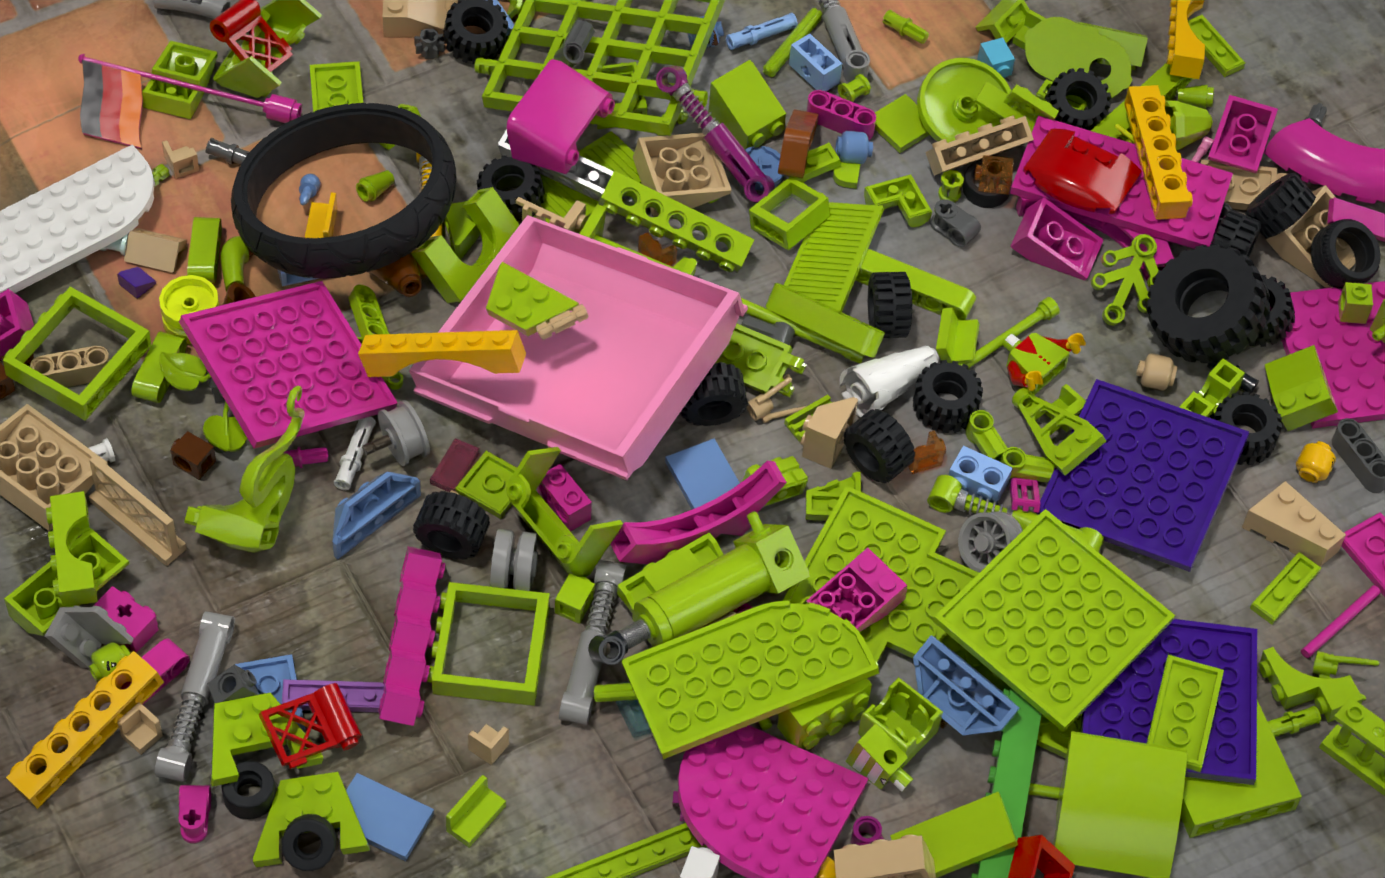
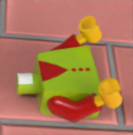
M1031 333L1021 341L1013 334H1010L1003 342V347L1010 351L1006 367L1011 383L1015 386L1027 388L1034 395L1037 394L1066 368L1070 351L1073 354L1080 353V346L1086 345L1083 335L1075 333L1068 339H1054L1037 333Z

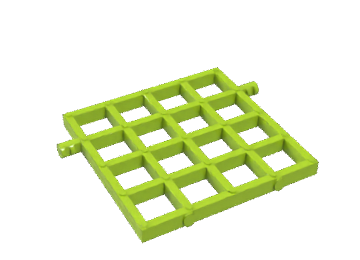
M525 0L499 60L478 57L475 61L474 69L476 73L491 75L482 94L484 107L512 112L523 96L500 93L507 76L536 80L546 64L551 59H554L556 51L561 48L577 19L585 18L606 21L608 24L602 38L592 36L584 51L585 53L594 54L588 70L572 69L606 91L625 93L619 110H613L605 118L597 116L596 113L590 124L671 136L682 109L680 106L681 102L676 101L674 96H670L669 93L660 90L656 80L646 78L653 63L684 67L688 85L691 87L725 0H695L710 3L704 18L673 14L679 0H664L660 12L630 8L633 0H618L616 6L586 2L587 0ZM536 11L565 15L558 31L531 28L529 26ZM622 24L652 28L646 44L616 40ZM666 30L697 34L691 50L660 46ZM521 44L551 47L544 64L514 60ZM609 56L639 60L632 77L602 73V68L605 66ZM692 89L691 91H694L695 97L698 96L697 99L699 102L703 101L702 105L705 107L708 100V92ZM639 95L670 100L664 117L632 113Z

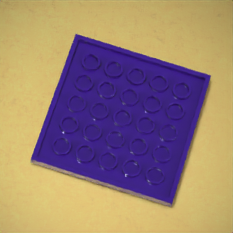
M1096 379L1079 417L1087 420L1104 436L1106 442L1067 475H1063L1055 467L1040 500L1039 513H1035L1040 514L1046 509L1063 524L1077 529L1083 527L1095 529L1102 534L1105 542L1191 572L1248 440L1249 431Z
M1174 619L1082 713L1081 733L1146 743L1168 655L1223 669L1224 673L1202 769L1200 772L1186 769L1185 777L1254 785L1256 781L1257 629Z

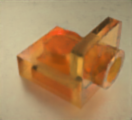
M648 232L639 236V253L671 267L676 263L677 248L675 245L662 249L660 243L654 240Z
M935 430L929 432L926 446L921 445L914 449V461L908 466L911 473L915 474L942 466L946 446L943 439L938 438Z

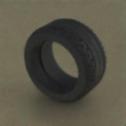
M1353 219L1338 220L1322 228L1315 235L1311 244L1310 254L1313 267L1319 277L1331 287L1343 289L1345 282L1363 284L1373 278L1378 271L1381 260L1379 244L1372 231L1359 221ZM1337 237L1344 240L1351 247L1356 260L1354 271L1346 268L1339 260L1336 252Z

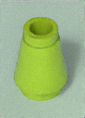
M1201 85L1179 88V102L1203 109L1213 107L1214 87Z
M389 170L363 177L356 184L357 194L363 201H374L395 183L394 176Z

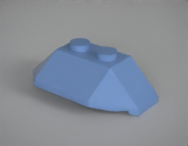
M387 471L372 481L365 482L351 497L341 500L335 508L332 541L334 557L338 560L421 496L420 480L417 477Z
M932 635L913 657L918 693L943 711L942 718L963 736L1002 731L1020 709L999 688Z

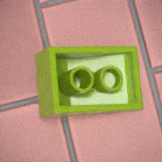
M1314 345L1264 364L1278 414H1281V421L1287 431L1338 412Z

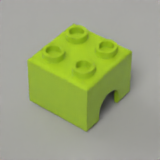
M898 677L888 687L887 694L877 707L872 704L862 714L858 734L863 737L877 723L907 755L908 759L902 766L903 768L939 731L943 711Z

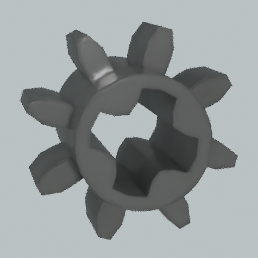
M434 29L421 30L420 37H414L416 54L421 53L425 59L438 58L439 51H445L443 34H438Z

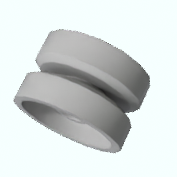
M497 530L492 556L490 587L508 589L511 575H514L513 588L515 590H532L538 562L537 533L523 532L519 537L516 549L513 531Z

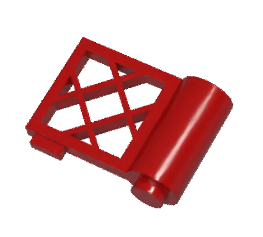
M239 0L210 22V31L213 36L221 42H226L241 61L252 56L255 59L265 61V68L272 72L293 55L291 53L292 48L284 38L280 39L262 18L260 5L256 0ZM257 25L265 33V39L254 36V28ZM238 39L249 41V51L242 49L236 41ZM255 43L265 45V54L255 52ZM271 47L277 48L283 57L271 56Z
M337 683L326 685L314 693L259 713V717L282 767L289 765L290 769L306 764L308 762L307 757L332 748L342 747L343 751L349 750L359 744L358 739L362 736ZM308 703L313 713L311 720L309 721L295 715L297 707ZM278 714L287 718L288 722L285 729L282 730L273 726L269 717ZM292 721L307 727L304 738L288 732ZM311 729L322 733L326 742L317 745L307 741ZM285 738L300 744L298 753L290 756L286 755L282 746Z

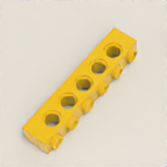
M1158 85L1128 87L1124 105L1155 219L1186 218L1188 208L1192 206L1193 198L1192 193L1187 190V175L1181 169V154L1176 151V136L1174 133H1171L1170 115L1165 112V97L1160 94Z
M134 651L129 656L123 657L118 662L116 669L108 677L102 678L86 698H82L77 702L74 710L65 719H61L55 724L53 731L44 740H40L33 746L31 753L23 761L16 763L12 767L10 774L6 777L7 780L38 809L119 728L118 720L139 702L143 704L164 683L159 673ZM132 682L127 689L121 690V686L124 683ZM110 702V706L106 710L99 711L103 704ZM89 723V727L85 731L78 732L83 724ZM68 744V747L64 752L57 753L58 749L62 745ZM47 766L43 773L36 775L40 767Z

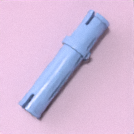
M789 13L759 25L746 26L742 31L726 35V43L730 50L747 44H756L760 39L796 28L798 25L796 16L793 13Z

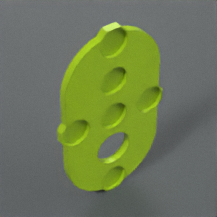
M1050 17L1040 21L1033 28L1028 29L1024 36L1026 41L1025 53L1030 66L1038 74L1049 80L1054 81L1060 73H1067L1072 68H1074L1075 72L1079 68H1084V72L1088 73L1093 61L1104 59L1110 63L1111 73L1101 82L1102 84L1107 83L1109 87L1107 92L1111 93V98L1128 89L1133 81L1131 77V61L1125 49L1115 41L1100 35L1097 29L1091 26L1084 27L1063 17Z

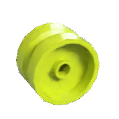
M194 275L180 276L171 280L162 289L159 297L164 330L168 334L186 338L187 344H191L179 323L181 315L219 306L218 293L214 285L207 279Z

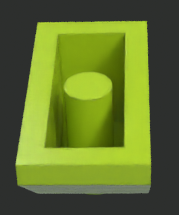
M466 201L451 204L449 212L444 219L451 248L460 260L480 236L478 227L462 206Z

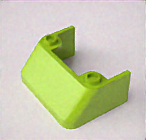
M273 0L260 8L262 18L280 39L284 38L289 45L293 43L295 45L298 44L305 36L303 31L306 26L322 16L306 0ZM257 25L254 28V36L265 39V33ZM241 39L236 41L242 49L249 51V41ZM255 43V52L265 54V45ZM271 47V56L281 58L282 54L277 48ZM230 49L213 77V80L220 86L255 98L268 96L273 89L282 83L272 72L265 68V61L255 59L252 56L241 61L232 49Z
M552 447L527 451L508 481L506 488L507 496L520 517L534 533H537L539 540L568 575L571 573L576 576L588 577L623 526L621 520L590 525L579 542L536 491L559 455L560 448Z

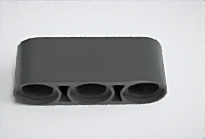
M1342 419L1338 423L1332 438L1334 449L1364 488L1372 493L1384 491L1385 456L1356 420Z

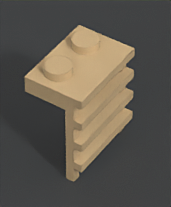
M520 197L516 199V204L523 207L522 221L527 215L532 217L533 211L537 213L536 218L545 221L548 218L550 219V224L580 234L588 219L586 216V204L578 200L563 218Z

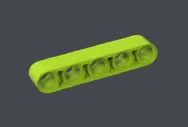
M871 249L867 250L856 277V281L868 286L873 272H906L911 284L912 304L938 315L942 314L943 308H953L958 321L966 320L976 301L975 294L963 286Z
M774 283L765 308L872 358H875L885 335L883 331L779 283Z

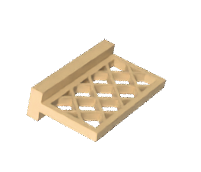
M95 455L89 460L96 489L89 495L90 503L167 567L187 549L186 543L176 535L173 519Z

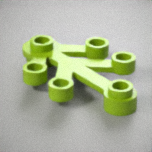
M1146 234L1138 235L1132 240L1131 246L1117 251L1108 250L1101 257V263L1108 268L1113 267L1118 260L1133 257L1129 266L1105 274L1097 273L1091 278V286L1096 290H1101L1107 284L1123 279L1113 303L1105 307L1102 312L1103 320L1108 325H1117L1124 319L1125 310L1123 305L1132 285H1134L1139 298L1137 302L1138 310L1142 313H1148L1142 305L1143 300L1147 301L1150 298L1148 297V291L1142 278L1140 267L1144 262L1150 276L1147 281L1150 288L1151 284H1153L1152 279L1155 278L1159 271L1153 257L1157 251V244L1151 236ZM1140 244H1144L1147 247L1146 252L1140 250ZM1106 255L1113 257V263H1109L1106 260ZM1097 277L1101 278L1103 285H1098L1095 279ZM1110 311L1114 312L1116 319H1110L1108 313Z

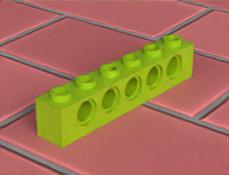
M615 170L598 202L599 205L607 208V213L612 215L617 213L626 217L625 220L634 226L642 225L648 228L652 235L659 238L664 236L672 240V243L678 248H689L695 251L696 256L706 261L711 259L719 263V267L728 272L735 271L738 273L755 240ZM630 196L635 204L632 206L625 205L622 197ZM649 207L654 208L658 216L649 217L645 209ZM669 220H678L681 223V228H672ZM695 230L701 231L705 239L701 241L696 240L692 232ZM716 243H725L728 251H719L716 248Z

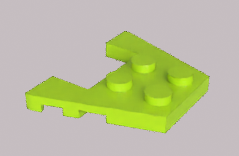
M271 692L214 704L211 760L212 787L238 781L239 774L232 755L273 747L259 717L261 711L281 705ZM278 714L269 717L273 726L282 730L285 729L288 722L287 718ZM292 721L288 732L304 738L305 733L296 722ZM285 738L283 745H288L291 755L298 753L300 744ZM322 753L307 757L308 762L296 768L322 764Z
M338 772L280 780L253 856V863L255 867L282 864V837L287 826L295 818L304 814L319 815L326 818L333 828H340V849L343 855L370 851L369 844Z

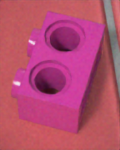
M561 464L548 470L539 484L537 492L571 532L591 520L592 502Z

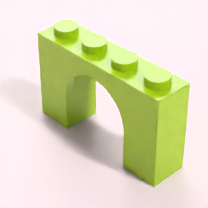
M493 187L478 190L462 205L478 227L482 236V251L478 260L473 265H467L462 262L442 235L430 237L411 253L447 303H461L519 227V223Z

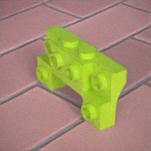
M709 532L679 550L674 549L670 551L662 560L646 565L641 572L618 584L617 594L632 612V620L636 622L634 604L724 554L718 542Z

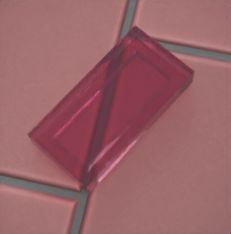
M455 438L431 476L430 484L447 492L455 491V488L469 472L478 457L479 448Z

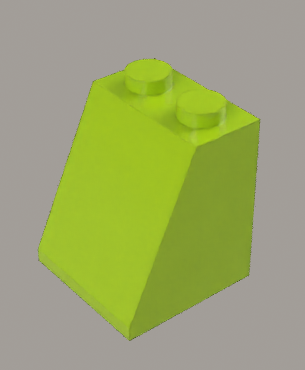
M751 60L746 61L711 82L708 113L711 112L710 115L712 118H716L715 121L720 122L719 124L724 123L744 149L749 147L758 148L764 141L773 136H778L785 129L786 112Z

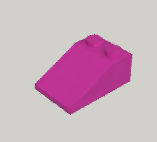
M1229 95L1208 159L1257 173L1278 109Z
M1043 197L1027 208L1010 247L1031 262L1081 280H1086L1103 243V239Z
M10 289L0 294V360L9 351V348L13 349L21 341L23 334L27 330H31L34 327L28 303Z

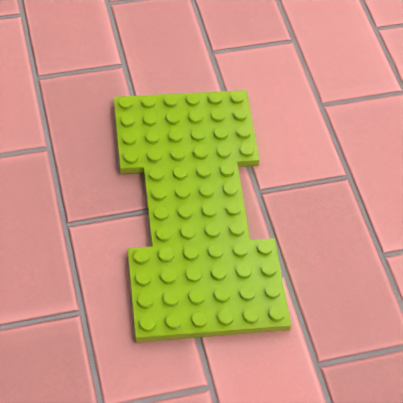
M846 485L804 561L811 576L791 586L783 601L789 600L790 603L809 605L806 600L866 548H869L907 584L906 599L887 616L860 632L877 663L886 647L913 658L932 635L1002 692L1004 688L1009 689V686L933 622L934 616L979 573L936 553L946 530ZM1041 714L1036 745L1066 758L1071 731L1081 733L1082 714L1080 719H1076L1064 732Z

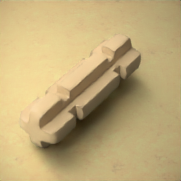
M579 304L572 308L573 311L567 310L549 319V323L545 321L538 324L536 330L540 338L545 340L551 337L553 332L557 334L576 325V321L580 323L588 319L589 316L583 304Z

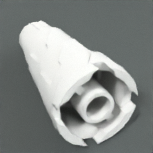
M922 346L849 367L840 376V386L845 384L847 389L842 392V396L844 399L852 397L858 399L856 415L862 417L871 409L882 410L888 403L908 390L907 388L914 385L925 367L930 368V364L934 362L938 364V353L934 348Z

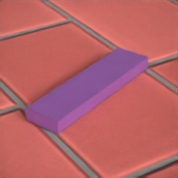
M283 679L282 704L314 693L326 685L337 683L351 712L379 713L380 699L384 692L383 682ZM308 703L297 707L302 710H311Z

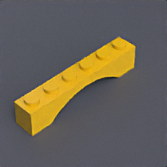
M1170 0L1169 7L1171 9L1169 13L1170 24L1166 64L1170 65V75L1200 79L1205 57V44L1193 33L1187 19L1194 12L1203 8L1204 0Z
M518 330L365 335L358 355L368 377H390L411 364L436 359L469 363L494 374L520 373L526 352Z

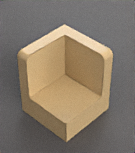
M167 140L162 142L164 158L175 179L199 171L198 158L194 148L189 149V147L185 146L172 151Z
M140 702L118 720L121 737L141 755L163 736L159 719Z
M486 724L478 734L474 731L468 734L469 751L490 765L497 760L509 745V729L506 727L497 732Z

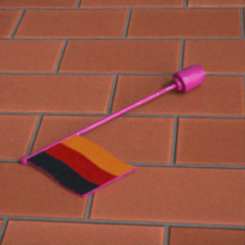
M81 54L78 57L79 63L83 64L84 77L80 120L82 132L87 136L127 146L133 144L135 148L142 149L139 134L143 104L141 76L263 107V112L266 113L267 119L282 123L297 119L302 113V104L297 103L295 99L272 94L270 98L265 99V102L87 58L85 54Z

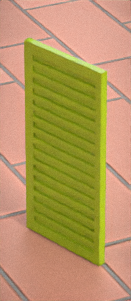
M612 131L579 151L580 156L641 183L633 160L634 151ZM541 175L545 191V201L541 204L542 208L564 218L578 200L586 204V216L590 217L599 201ZM546 218L545 222L549 223L550 219Z
M829 202L830 217L804 237L784 285L842 312L883 214V206Z

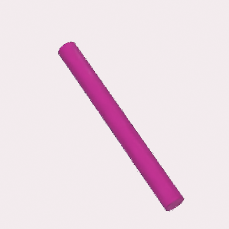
M1375 585L1371 586L1301 649L1302 655L1305 658H1310L1381 593L1380 589Z

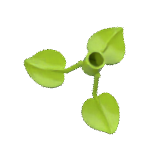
M165 352L160 354L161 371L165 379L177 389L193 391L198 387L199 381L204 383L211 378L209 373L205 376V365L200 358L194 355ZM225 401L223 417L213 415L207 418L203 425V433L205 438L214 446L224 451L235 452L243 447L247 436L236 418L228 417L229 406Z

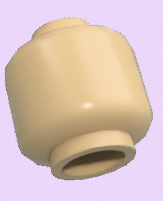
M1150 353L1145 361H1139L1136 375L1141 376L1142 386L1164 391L1168 386H1173L1177 366L1174 365L1170 357Z

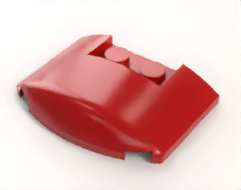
M1050 129L1024 166L1023 172L1027 174L1029 171L1036 179L1034 184L1060 202L1089 212H1095L1096 208H1110L1109 214H1115L1140 177L1141 169L1122 153L1119 156L1114 155L1074 136L1075 131Z

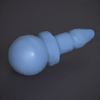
M306 174L302 177L299 187L301 205L307 204L310 198L314 197L320 189L321 182L316 175Z

